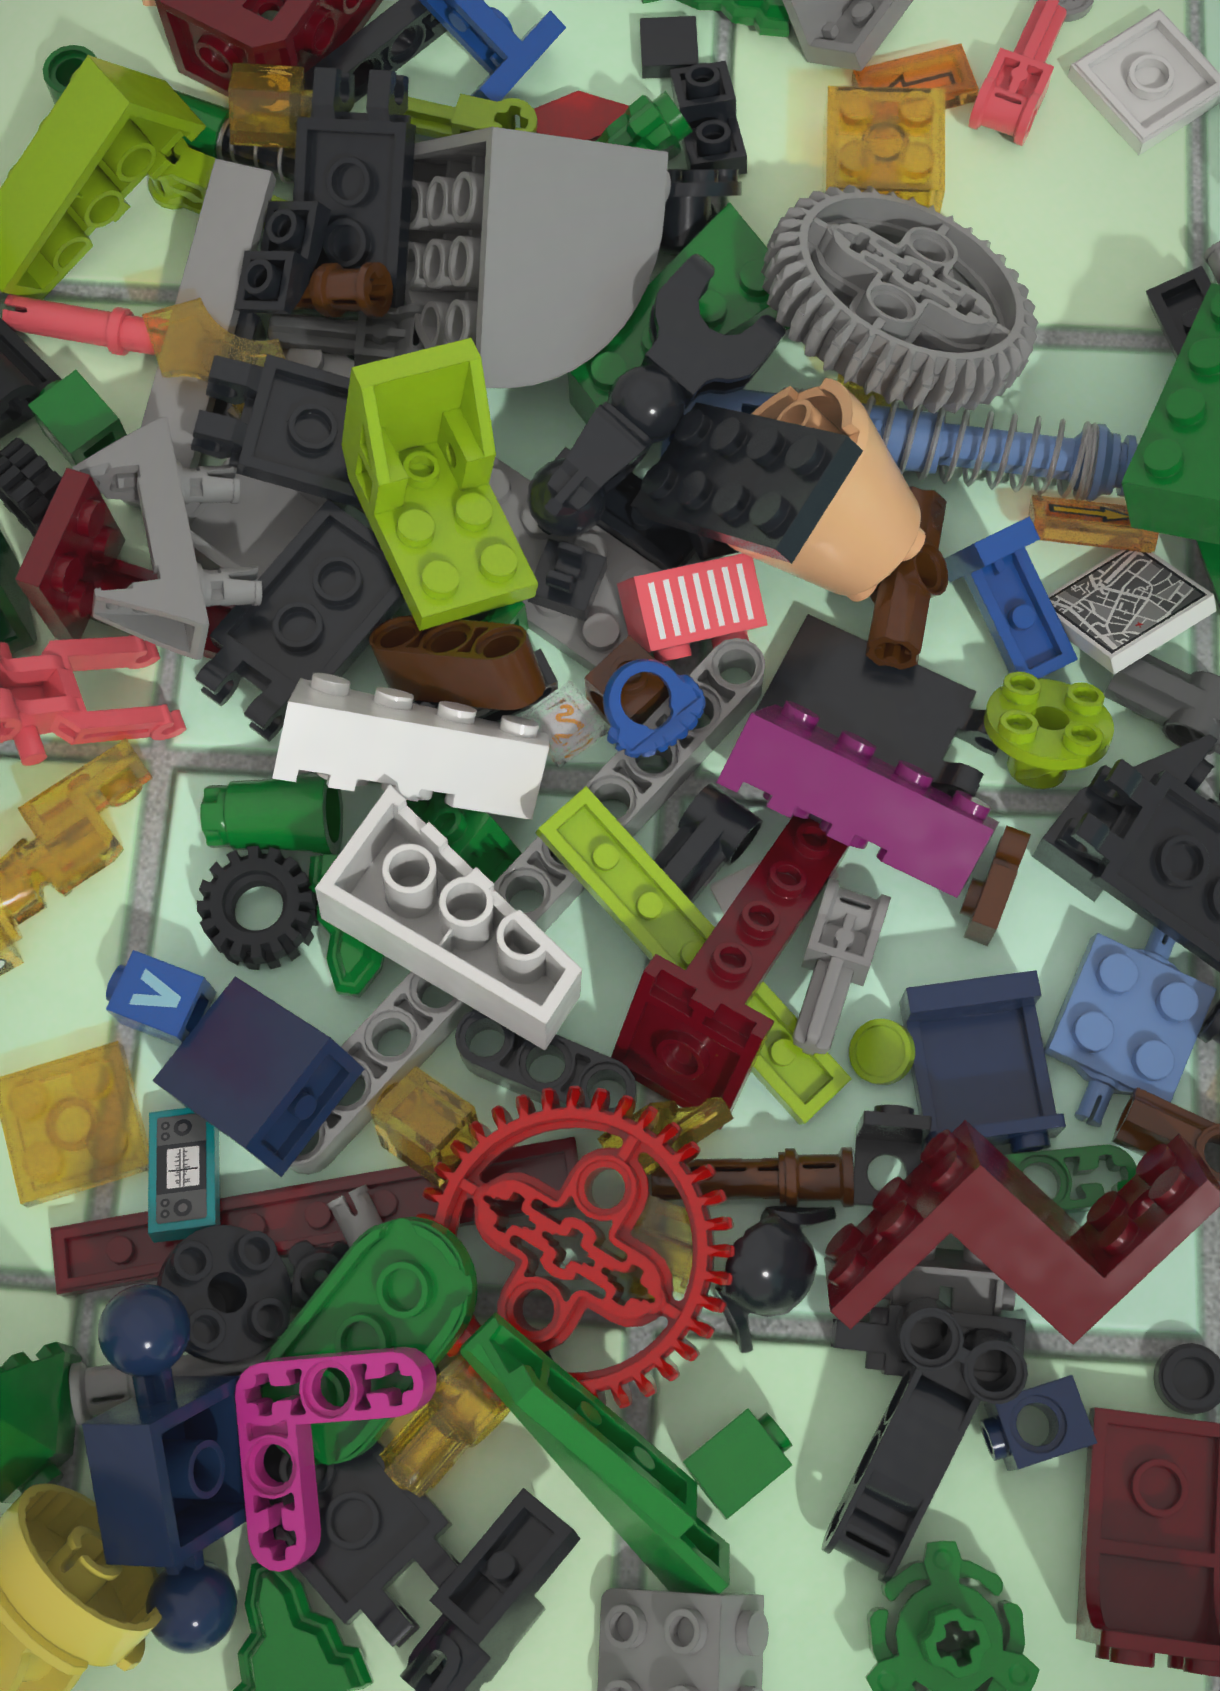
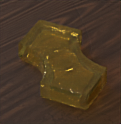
M201 298L142 314L162 378L188 376L208 382L214 355L264 367L267 354L285 359L279 339L255 341L241 338L228 332L210 316ZM245 403L232 404L239 418H241Z

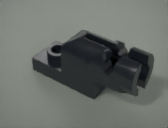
M522 1488L429 1600L442 1615L413 1649L408 1658L407 1667L400 1677L416 1691H480L481 1686L485 1682L492 1681L508 1660L513 1649L546 1610L535 1597V1594L581 1539L575 1530L525 1488Z

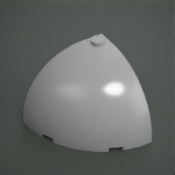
M489 127L415 143L405 302L406 305H425L422 314L416 313L414 317V327L425 349L472 338L482 359L486 388H519L540 384L573 371L593 358L624 327L638 306L651 278L662 239L665 202L669 197L671 189L670 174L667 171L669 152L499 127Z

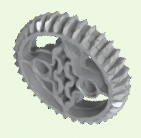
M847 185L843 191L837 187L829 186L825 193L813 191L809 198H799L794 207H789L785 216L780 218L777 227L768 241V250L764 257L765 263L761 271L765 276L762 288L770 294L767 304L772 309L778 311L776 321L782 326L790 327L788 338L795 342H802L805 345L804 355L807 357H818L824 362V371H836L844 377V384L852 381L862 386L865 395L871 391L883 395L888 404L895 399L900 400L910 410H914L921 404L934 414L941 407L955 414L961 407L974 411L979 404L990 405L996 396H1002L1006 389L1010 388L1016 378L1021 375L1029 362L1028 358L1033 351V344L1037 338L1034 331L1038 321L1033 315L1036 306L1031 300L1027 299L1029 289L1017 282L1019 273L1015 269L1005 266L1007 258L1002 254H995L990 249L991 242L989 240H980L973 235L972 227L964 228L954 221L953 215L946 217L936 212L934 205L928 208L918 204L913 196H910L907 200L897 197L893 190L880 194L871 186H867L863 192L852 185Z

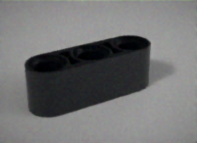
M475 1009L465 1014L457 1025L455 1040L461 1059L467 1069L480 1078L520 1095L525 1094L530 1099L541 1103L542 1090L552 1088L556 1090L559 1097L560 1107H566L569 1087L579 1086L583 1089L585 1095V1107L589 1108L591 1107L589 1092L592 1087L600 1081L611 1080L620 1084L626 1092L625 1095L633 1097L637 1103L635 1078L630 1069L616 1059L557 1034L547 1049L543 1050ZM494 1030L504 1036V1044L499 1052L492 1056L482 1057L470 1051L472 1039L481 1031ZM544 1055L556 1056L565 1064L564 1071L553 1082L543 1083L536 1081L529 1074L530 1066L535 1059ZM617 1106L609 1108V1111L614 1113Z

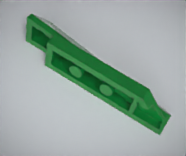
M495 1312L461 1346V1355L668 1591L720 1594L730 1585V1544L697 1517L698 1483Z

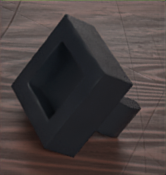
M548 538L534 573L538 581L536 595L528 599V602L586 621L607 569V557L586 551V548L562 540L558 542Z

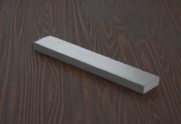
M216 158L141 424L142 427L160 417H167L176 461H180L182 467L197 468L201 453L191 450V444L199 410L213 412L216 398L206 395L214 355L228 357L240 314L234 308L244 252L257 251L266 219L268 202L271 201L277 180L272 171ZM122 500L126 505L141 508L139 500Z

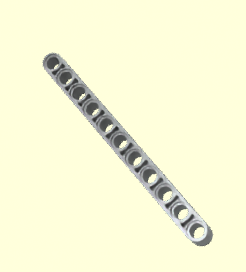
M740 638L724 640L689 675L694 679L695 683H698L699 689L703 690V695L706 699L703 711L711 722L705 727L689 730L686 738L677 740V744L672 747L669 746L665 752L657 750L655 755L665 758L670 764L666 770L657 774L646 773L637 765L644 758L642 755L638 758H633L625 755L624 750H621L620 752L617 751L585 785L601 803L613 799L623 802L628 807L626 814L617 818V820L632 837L758 702L762 694L766 662L763 652L756 644L747 639ZM730 668H741L747 671L752 678L745 683L733 684L724 680L721 673ZM669 697L643 725H646L649 729H655L667 720L671 711L669 708ZM537 837L494 882V889L508 903L519 891L534 890L541 894L543 901L540 906L534 911L525 914L545 933L585 888L564 865L557 863L552 858L554 853ZM410 972L341 1046L365 1068L358 1077L365 1081L364 1094L354 1104L347 1106L337 1105L318 1129L319 1140L315 1148L307 1154L298 1155L289 1168L296 1173L310 1175L321 1172L329 1166L457 1028L463 1016L474 1008L455 997L443 1007H428L422 1003V998L426 989L432 984ZM399 1029L411 1034L410 1044L400 1055L391 1057L384 1056L378 1052L379 1041L388 1031Z

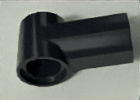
M709 783L688 806L679 822L678 832L654 861L688 899L694 903L724 864L732 865L744 853L760 830L763 820L715 784Z

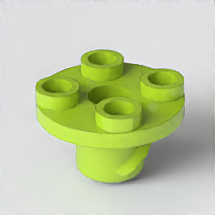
M1013 672L1005 676L1002 686L990 696L984 715V726L988 736L999 749L1009 755L1007 768L1010 775L1020 784L1033 789L1044 790L1054 788L1064 781L1068 770L1085 768L1098 762L1109 750L1114 734V723L1110 713L1103 705L1105 696L1099 688L1082 682L1070 685L1056 680L1040 679L1026 672Z

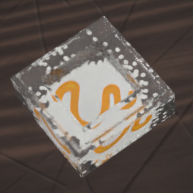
M569 680L521 714L522 718L537 722L539 724V732L548 733V756L558 768L608 734V725L572 680Z

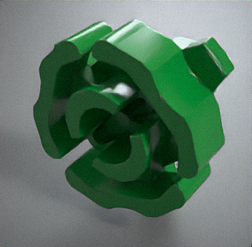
M956 1541L926 1542L923 1562L919 1560L909 1562L897 1570L890 1581L882 1582V1594L891 1602L895 1601L908 1584L916 1580H928V1585L913 1593L899 1611L895 1628L897 1653L894 1655L889 1649L885 1637L888 1610L884 1607H874L867 1614L869 1648L873 1658L877 1661L865 1676L872 1691H917L912 1685L914 1681H917L931 1691H973L979 1686L981 1687L977 1691H1031L1035 1685L1040 1669L1023 1655L1025 1635L1022 1609L1010 1601H998V1608L1005 1625L1003 1637V1629L994 1607L978 1591L960 1584L959 1579H975L989 1593L999 1596L1002 1592L1003 1582L997 1574L969 1560L962 1559ZM952 1623L960 1630L967 1631L969 1638L960 1643V1648L946 1652L944 1649H937L936 1643L946 1638L944 1625Z

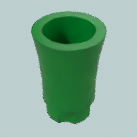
M317 772L297 775L296 782L270 778L231 781L228 785L207 786L204 789V797L200 807L201 828L205 835L207 846L211 848L231 847L237 851L247 850L249 846H259L261 850H269V847L285 851L338 854L343 837L341 789L329 788L326 785L327 780L320 777Z

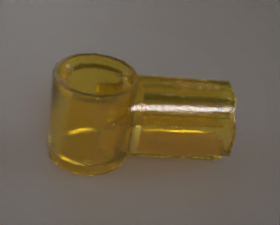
M460 1355L437 1376L436 1390L431 1400L414 1414L379 1454L384 1461V1472L400 1489L408 1490L421 1498L439 1483L469 1447L473 1448L483 1441L511 1411L473 1367L470 1366L466 1359Z

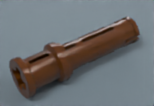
M366 262L358 269H344L338 263H323L314 270L309 284L294 310H316L326 318L341 317L346 311H362L368 317H383L388 312L393 297V283L390 273L381 262Z
M841 1147L838 1154L798 1155L795 1148H785V1152H778V1158L695 1159L687 1164L691 1171L707 1164L712 1165L716 1170V1175L711 1180L700 1185L703 1194L721 1189L726 1192L727 1200L779 1199V1204L786 1205V1207H797L800 1201H840L843 1207H854L852 1147ZM652 1159V1201L682 1200L668 1174Z

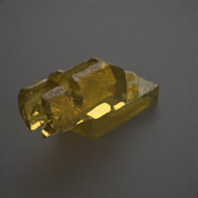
M126 738L17 808L36 836L30 841L27 838H22L0 858V903L12 919L15 918L18 925L47 909L43 891L45 886L50 885L61 896L66 897L72 892V889L113 863L123 852L124 847L100 812L110 806L119 807L130 802L141 792L143 784L153 779Z

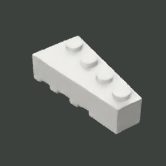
M313 673L312 680L300 678L287 704L273 779L296 782L298 770L317 772L320 777L327 780L326 785L329 788L355 791V786H366L369 781L382 783L381 788L384 791L391 785L406 800L410 801L430 800L434 791L446 793L444 802L454 808L529 820L533 819L549 751L548 733L538 731L539 724L537 722L512 715H503L501 723L476 717V709L456 702L440 701L438 709L414 704V696L412 694L393 688L377 687L375 695L350 689L351 682L349 680L331 674Z
M391 785L387 787L315 887L321 919L543 1050L547 1049L580 998L582 968L521 910L516 911L494 889V883L477 867L471 868L448 845V839L430 822L426 824L407 806L406 799Z

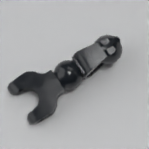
M693 254L657 293L649 319V334L652 347L645 354L641 366L627 370L615 380L608 392V401L603 405L600 404L594 411L566 458L548 462L534 474L528 486L527 502L531 516L544 533L573 537L584 534L594 527L605 511L606 495L636 470L648 454L653 443L664 441L675 432L678 422L684 416L685 409L698 396L707 393L728 394L742 390L768 360L784 337L786 328L770 315L761 316L755 324L737 335H722L710 329L700 316L699 300L706 293L710 279L714 276L715 268L700 254Z

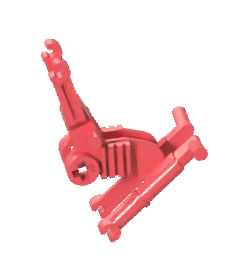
M134 635L50 640L39 656L13 658L8 643L0 642V743L14 740L21 763L24 766L39 764L47 758L40 738L41 734L53 732L69 744L75 745L148 737L154 740H166L182 734L187 728L180 710L170 712L167 704L96 711L86 710L73 671L144 668L160 659L155 644L144 641Z

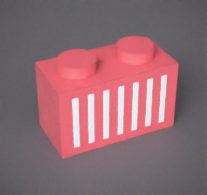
M743 553L639 575L617 583L628 636L630 635L648 653L653 652L654 659L661 662L692 656L690 644L711 639L714 649L724 640L732 638L747 639L749 641L747 631L768 625L753 558Z

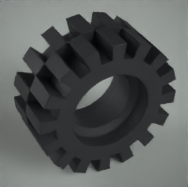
M16 437L0 451V499L9 512H12L22 526L27 528L32 536L35 537L62 478L49 467L47 461L41 455L38 456L29 444H25L22 439Z
M259 846L247 847L248 855L240 857L237 850L226 854L230 863L222 868L216 861L209 869L213 875L211 882L206 880L201 882L199 891L203 895V901L197 900V912L202 918L200 925L220 953L222 952L228 961L237 966L239 962H243L248 969L259 970L262 963H267L270 969L281 967L279 959L288 955L291 961L301 955L297 949L302 942L309 946L313 940L312 925L318 926L319 924L316 910L318 905L317 896L308 888L311 886V883L305 871H302L299 863L291 856L286 859L280 850L269 847L268 854L262 853ZM259 886L276 890L282 897L283 908L280 917L273 925L263 930H249L237 922L235 908L242 894L251 888Z

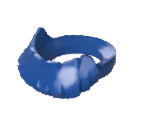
M638 659L625 663L609 678L603 695L604 713L611 725L608 730L607 741L611 744H616L615 749L617 751L624 750L625 755L633 758H638L640 755L650 757L655 755L657 750L665 752L669 746L672 747L677 744V740L686 738L689 730H693L697 726L698 719L702 717L703 709L706 705L703 690L699 689L698 683H695L691 676L676 674L674 669L661 661ZM640 672H648L658 676L668 690L670 716L662 725L655 729H649L646 725L632 721L625 714L621 705V691L624 684L631 676Z

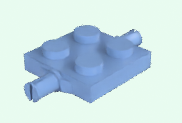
M1155 926L1144 950L1127 947L1100 933L1090 938L1044 1047L1046 1055L1073 1067L1084 1080L1089 1082L1074 1116L1081 1122L1088 1119L1086 1124L1094 1127H1101L1102 1119L1113 1094L1131 1095L1138 1087L1168 1102L1172 1101L1217 990L1182 973L1173 963L1168 961L1176 941Z

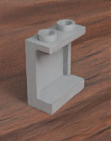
M227 458L221 466L229 464L230 458ZM235 473V478L240 479V499L237 504H230V502L201 504L193 502L185 505L196 561L202 565L203 569L207 570L257 565L259 569L256 580H258L327 499ZM330 500L332 503L340 507L342 510H344L348 506L346 504Z

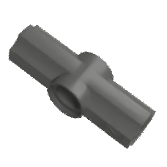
M1150 654L1145 655L1113 676L1104 693L1106 698L1162 725V731L1165 736L1179 747L1211 734L1218 740L1207 755L1214 752L1220 754V676L1204 671L1188 674Z

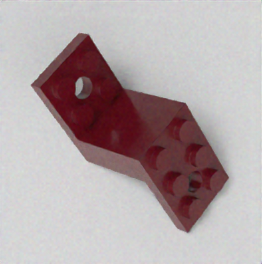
M964 1120L953 1132L946 1129L938 1133L921 1153L920 1160L922 1162L904 1180L898 1176L889 1181L875 1197L872 1204L874 1209L857 1226L853 1223L845 1225L830 1240L825 1249L827 1256L824 1258L830 1312L851 1330L951 1233L1074 1345L1220 1207V1185L1199 1152L1178 1134L1167 1145L1161 1143L1150 1149L1139 1161L1136 1167V1175L1118 1192L1109 1191L1101 1196L1090 1208L1086 1218L1087 1222L1080 1226L970 1123Z

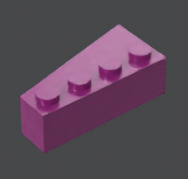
M786 701L783 708L774 704L750 714L716 783L738 793L743 782L764 791L762 796L768 801L766 807L789 818L794 815L808 819L810 814L821 818L819 827L826 832L828 837L858 849H865L868 842H871L880 847L876 857L881 862L958 898L999 824L997 820L988 816L992 809L988 804L960 790L956 791L954 797L930 786L934 779L931 774L909 762L899 760L896 767L873 756L877 749L874 744L852 732L842 730L839 737L817 726L820 717L816 713L797 703Z

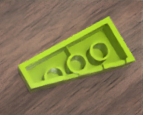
M87 55L81 66L73 73L70 83L49 115L40 123L37 133L18 162L10 169L6 180L0 188V291L2 293L43 300L93 247L92 241L89 238L90 234L96 228L106 226L112 221L116 223L131 207L124 198L148 174L156 181L172 164L165 155L183 136L192 142L206 128V125L165 80Z

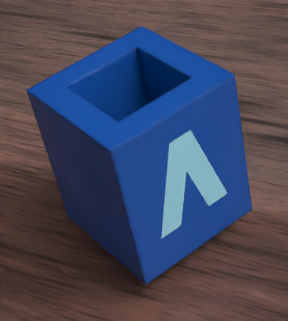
M133 950L126 966L119 965L109 980L106 990V1000L109 1003L106 1010L122 1025L180 1046L209 1010L217 992L205 977Z

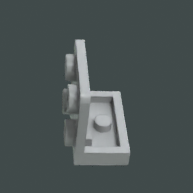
M914 0L782 1L807 62L862 71Z
M610 1588L606 1590L601 1598L597 1691H763V1652L766 1649L769 1636L768 1622L764 1615V1595L744 1593L702 1594L627 1588Z

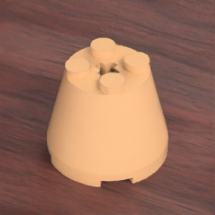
M825 378L820 386L800 393L789 386L765 401L752 415L847 435L863 452L792 564L730 544L728 545L736 551L838 595L847 596L854 602L865 600L874 592L878 583L889 576L902 561L913 558L923 547L926 535L920 528L921 510L919 503L866 409L846 387L830 378Z

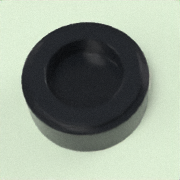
M1194 1343L1178 1345L1162 1354L1156 1363L1153 1379L1156 1392L1167 1407L1181 1414L1194 1415L1207 1412L1220 1403V1358L1217 1354L1203 1345Z

